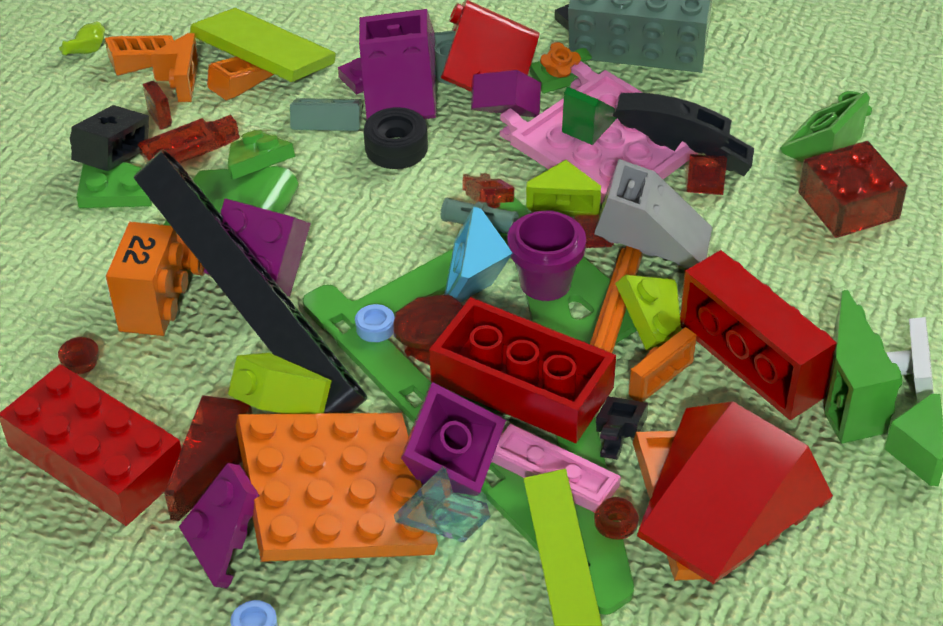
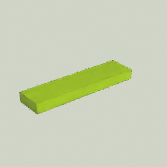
M566 468L523 478L554 625L602 626Z

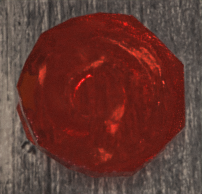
M450 295L416 298L396 312L393 327L394 337L404 345V351L408 357L412 356L418 361L430 365L429 349L463 306Z

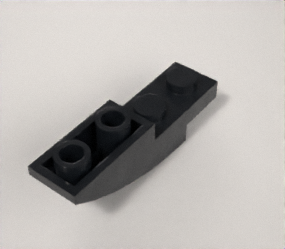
M621 93L618 96L613 116L618 118L624 126L632 129L635 128L649 136L655 144L666 146L675 151L683 141L694 152L704 153L716 160L724 169L735 171L742 176H745L752 167L754 148L730 134L731 119L696 103L675 97L650 93Z

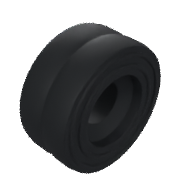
M401 107L386 108L372 114L364 125V145L367 157L374 164L387 169L408 168L420 162L425 157L428 149L427 125L424 118L413 110Z

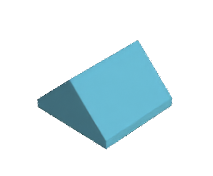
M473 207L455 238L442 305L444 308L450 309L491 286L513 254L481 208Z

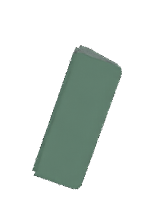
M296 98L290 104V127L293 130L357 131L361 125L363 101L361 99Z

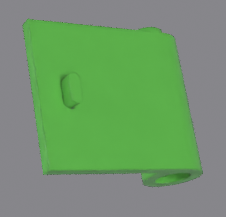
M279 166L266 167L234 180L231 179L229 169L201 170L193 179L219 213H221L223 202L226 198L283 214L299 187L298 180L290 170ZM166 220V222L164 223V225H169V226H171V225L169 224V222Z

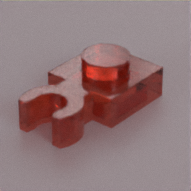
M480 173V177L463 174L462 189L474 201L486 202L488 207L492 208L500 207V203L514 202V187L505 181L490 179V175L487 173Z

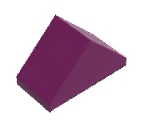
M518 70L474 74L472 78L471 110L502 114L511 108L520 116L536 117L540 113L541 82Z

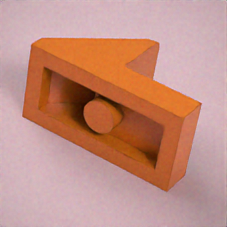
M187 33L154 51L151 54V62L156 81H169L170 88H176L178 102H192L199 58L195 33Z

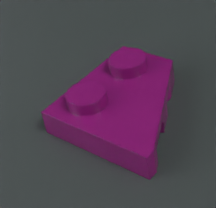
M231 463L226 464L179 526L213 586L228 588L232 582L233 575L226 571L233 549L243 548L248 533L247 525L253 516L254 499L260 496L242 467Z

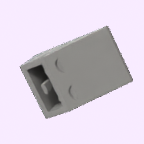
M618 159L603 200L594 235L603 237L611 243H620L638 249L649 256L667 259L687 269L706 259L712 226L655 171Z

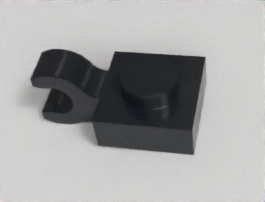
M607 397L596 417V432H601L600 438L605 439L600 457L615 460L619 458L623 439L627 437L634 438L636 432L641 431L648 417V403Z

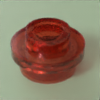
M87 337L70 339L60 347L58 351L59 361L61 365L76 374L87 373L97 364L99 358L98 345L94 340Z
M621 497L608 498L602 502L595 512V527L600 534L607 538L615 540L628 538L635 533L638 527V513L627 499Z

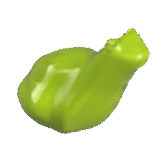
M98 21L85 24L78 30L75 39L62 42V46L59 47L62 55L89 54L98 51L103 42L105 27Z

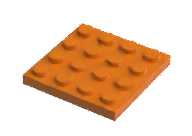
M402 413L238 414L236 430L244 472L260 495L254 499L252 517L261 562L435 554L438 542L421 481L414 477L401 459L409 438Z

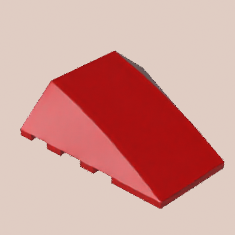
M733 401L689 407L685 409L638 530L637 537L714 585L752 558L755 551L765 544L767 546L770 545L791 525L797 526L808 518L810 512L818 506L822 508L829 503L833 495L809 446Z

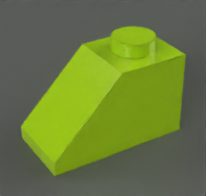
M271 353L237 355L228 395L257 409L275 413H324L332 380Z

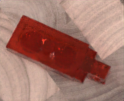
M232 115L213 122H205L201 118L141 141L138 147L146 163L163 149L180 164L226 146L239 139L240 135L237 122Z

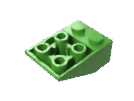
M844 290L841 293L832 337L837 342L828 382L824 414L841 444L888 433L891 417L895 413L898 390L902 386L900 368L896 363L891 362L884 350L881 337L873 332L866 321V315L862 306L855 303L848 290Z

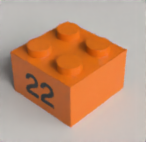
M130 221L106 274L115 318L120 332L164 336L169 322L176 319L179 296L187 290L188 272L183 270L182 267L183 245L177 241L176 231L172 226Z

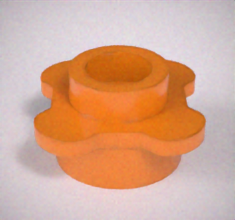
M554 42L550 46V51L541 56L540 62L550 75L563 78L571 74L572 67L580 63L581 57L579 53L571 52L562 43Z

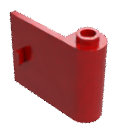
M465 0L462 5L456 3L449 22L454 23L452 30L455 31V35L441 79L472 92V78L474 74L518 70L528 75L540 33L469 0Z

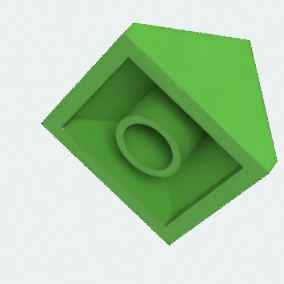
M867 92L815 111L780 147V150L783 154L828 174L862 137L870 100Z

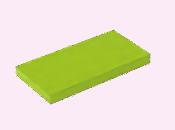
M232 8L192 23L190 26V33H195V38L290 82L299 80L335 63L336 52L237 8Z

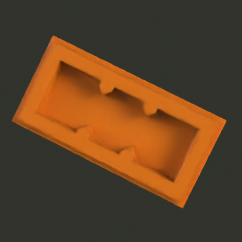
M685 327L660 347L652 348L641 362L631 368L629 397L635 401H645L694 361L696 334Z

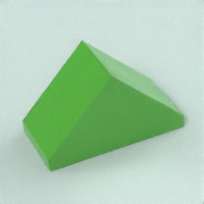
M933 393L891 422L884 448L930 486H939L943 473L941 395Z

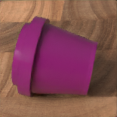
M538 211L527 214L512 224L507 235V245L513 253L511 259L515 262L522 291L527 296L540 301L556 300L568 293L577 264L582 260L586 250L585 231L575 219L555 211Z

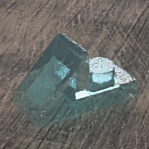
M444 466L394 514L395 522L460 542H465L491 517L487 503L453 492L447 469Z

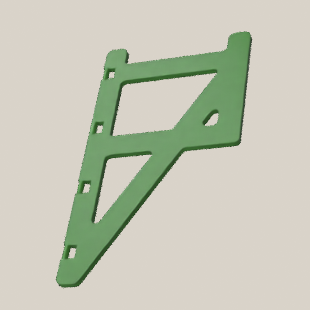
M506 192L497 193L483 201L488 204V207L511 212L516 211L519 214V218L532 213L514 196ZM498 232L507 244L508 234ZM453 249L358 300L352 301L347 299L333 285H322L308 292L303 297L305 312L337 341V345L413 423H415L422 403L414 407L404 396L414 391L423 401L431 382L388 339L381 342H368L361 339L356 332L355 316L361 308L372 304H379L391 309L395 320L443 295L446 289ZM583 257L577 264L571 288L566 295L552 301H540L526 295L531 321L590 344L611 280ZM579 302L592 314L583 319H574L570 313L569 303ZM627 308L616 343L637 331ZM341 320H344L351 328L344 334L334 325ZM457 394L494 414L500 413L498 410ZM595 417L577 444L555 435L557 446L607 469L604 457H600L602 446L599 433L596 432ZM491 462L489 470L501 482L492 487L485 480L481 491L486 495V499L539 552L523 477ZM613 496L599 515L574 503L599 613L608 615L630 602L634 595V583Z

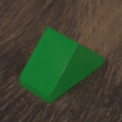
M566 87L563 103L562 132L593 145L617 119L613 116L614 107L594 97Z

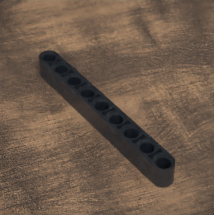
M161 149L134 175L135 181L272 354L332 380L324 413H353L367 400L366 393L227 222L223 223V216L179 162L167 151Z

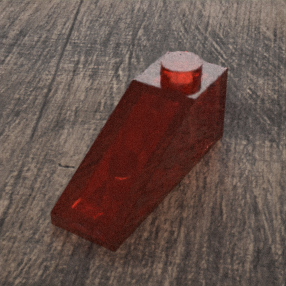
M202 395L164 493L170 520L180 521L196 505L227 463L239 465L242 462L236 422L238 414H253L250 405L236 399Z

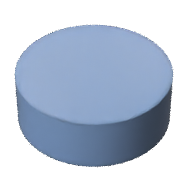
M372 304L361 308L355 316L357 335L368 342L387 340L395 331L394 313L388 307L379 304Z
M251 600L239 605L232 613L230 621L231 626H278L276 612L273 607L260 600Z

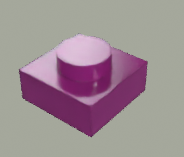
M361 58L354 59L338 67L339 78L356 95L364 92Z

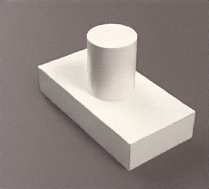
M926 317L909 319L912 350L886 352L891 362L898 365L902 375L914 374L917 403L930 394H934Z

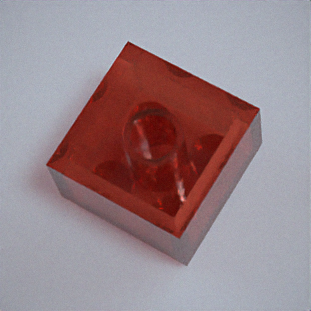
M864 141L804 159L798 192L833 236L838 238L900 219L908 185L871 143Z

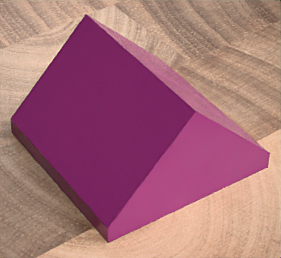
M432 382L428 387L401 459L414 477L421 481L423 489L477 496L481 492L506 420Z

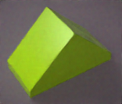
M564 160L527 182L526 208L532 213L555 211L570 217L599 218L601 185L569 161Z

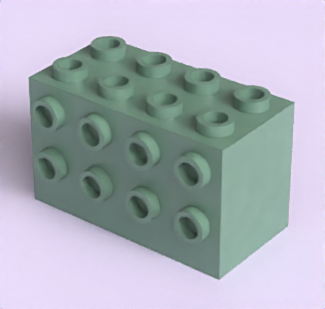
M570 0L568 7L569 49L571 52H574L577 49L586 48L592 56L591 61L702 73L712 0Z

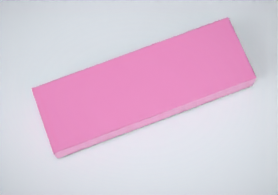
M511 423L501 434L491 461L523 478L566 468L574 503L598 515L620 486L621 476Z

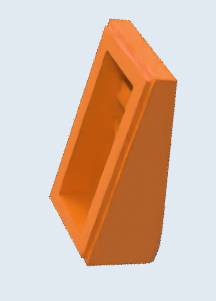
M171 35L114 36L105 38L108 57L116 76L152 67L151 54L174 41Z
M236 56L209 64L207 85L211 91L223 99L230 100L274 74Z

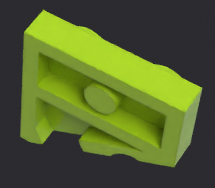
M624 275L615 283L646 350L660 347L681 331L678 290L675 280Z

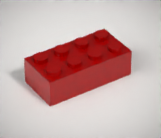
M722 250L685 270L680 313L682 329L687 327L696 334V341L789 420L794 419L826 397L837 342L826 331L818 328L803 316L797 308L789 305L774 293L767 284L759 281L744 269L739 262L734 261Z
M472 297L468 299L429 349L431 383L433 382L445 389L576 444L614 389L615 354Z
M61 364L0 412V423L8 447L126 527L187 472L180 439Z

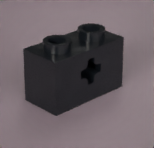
M112 105L72 126L70 134L71 160L105 171L113 169L148 148L149 116Z

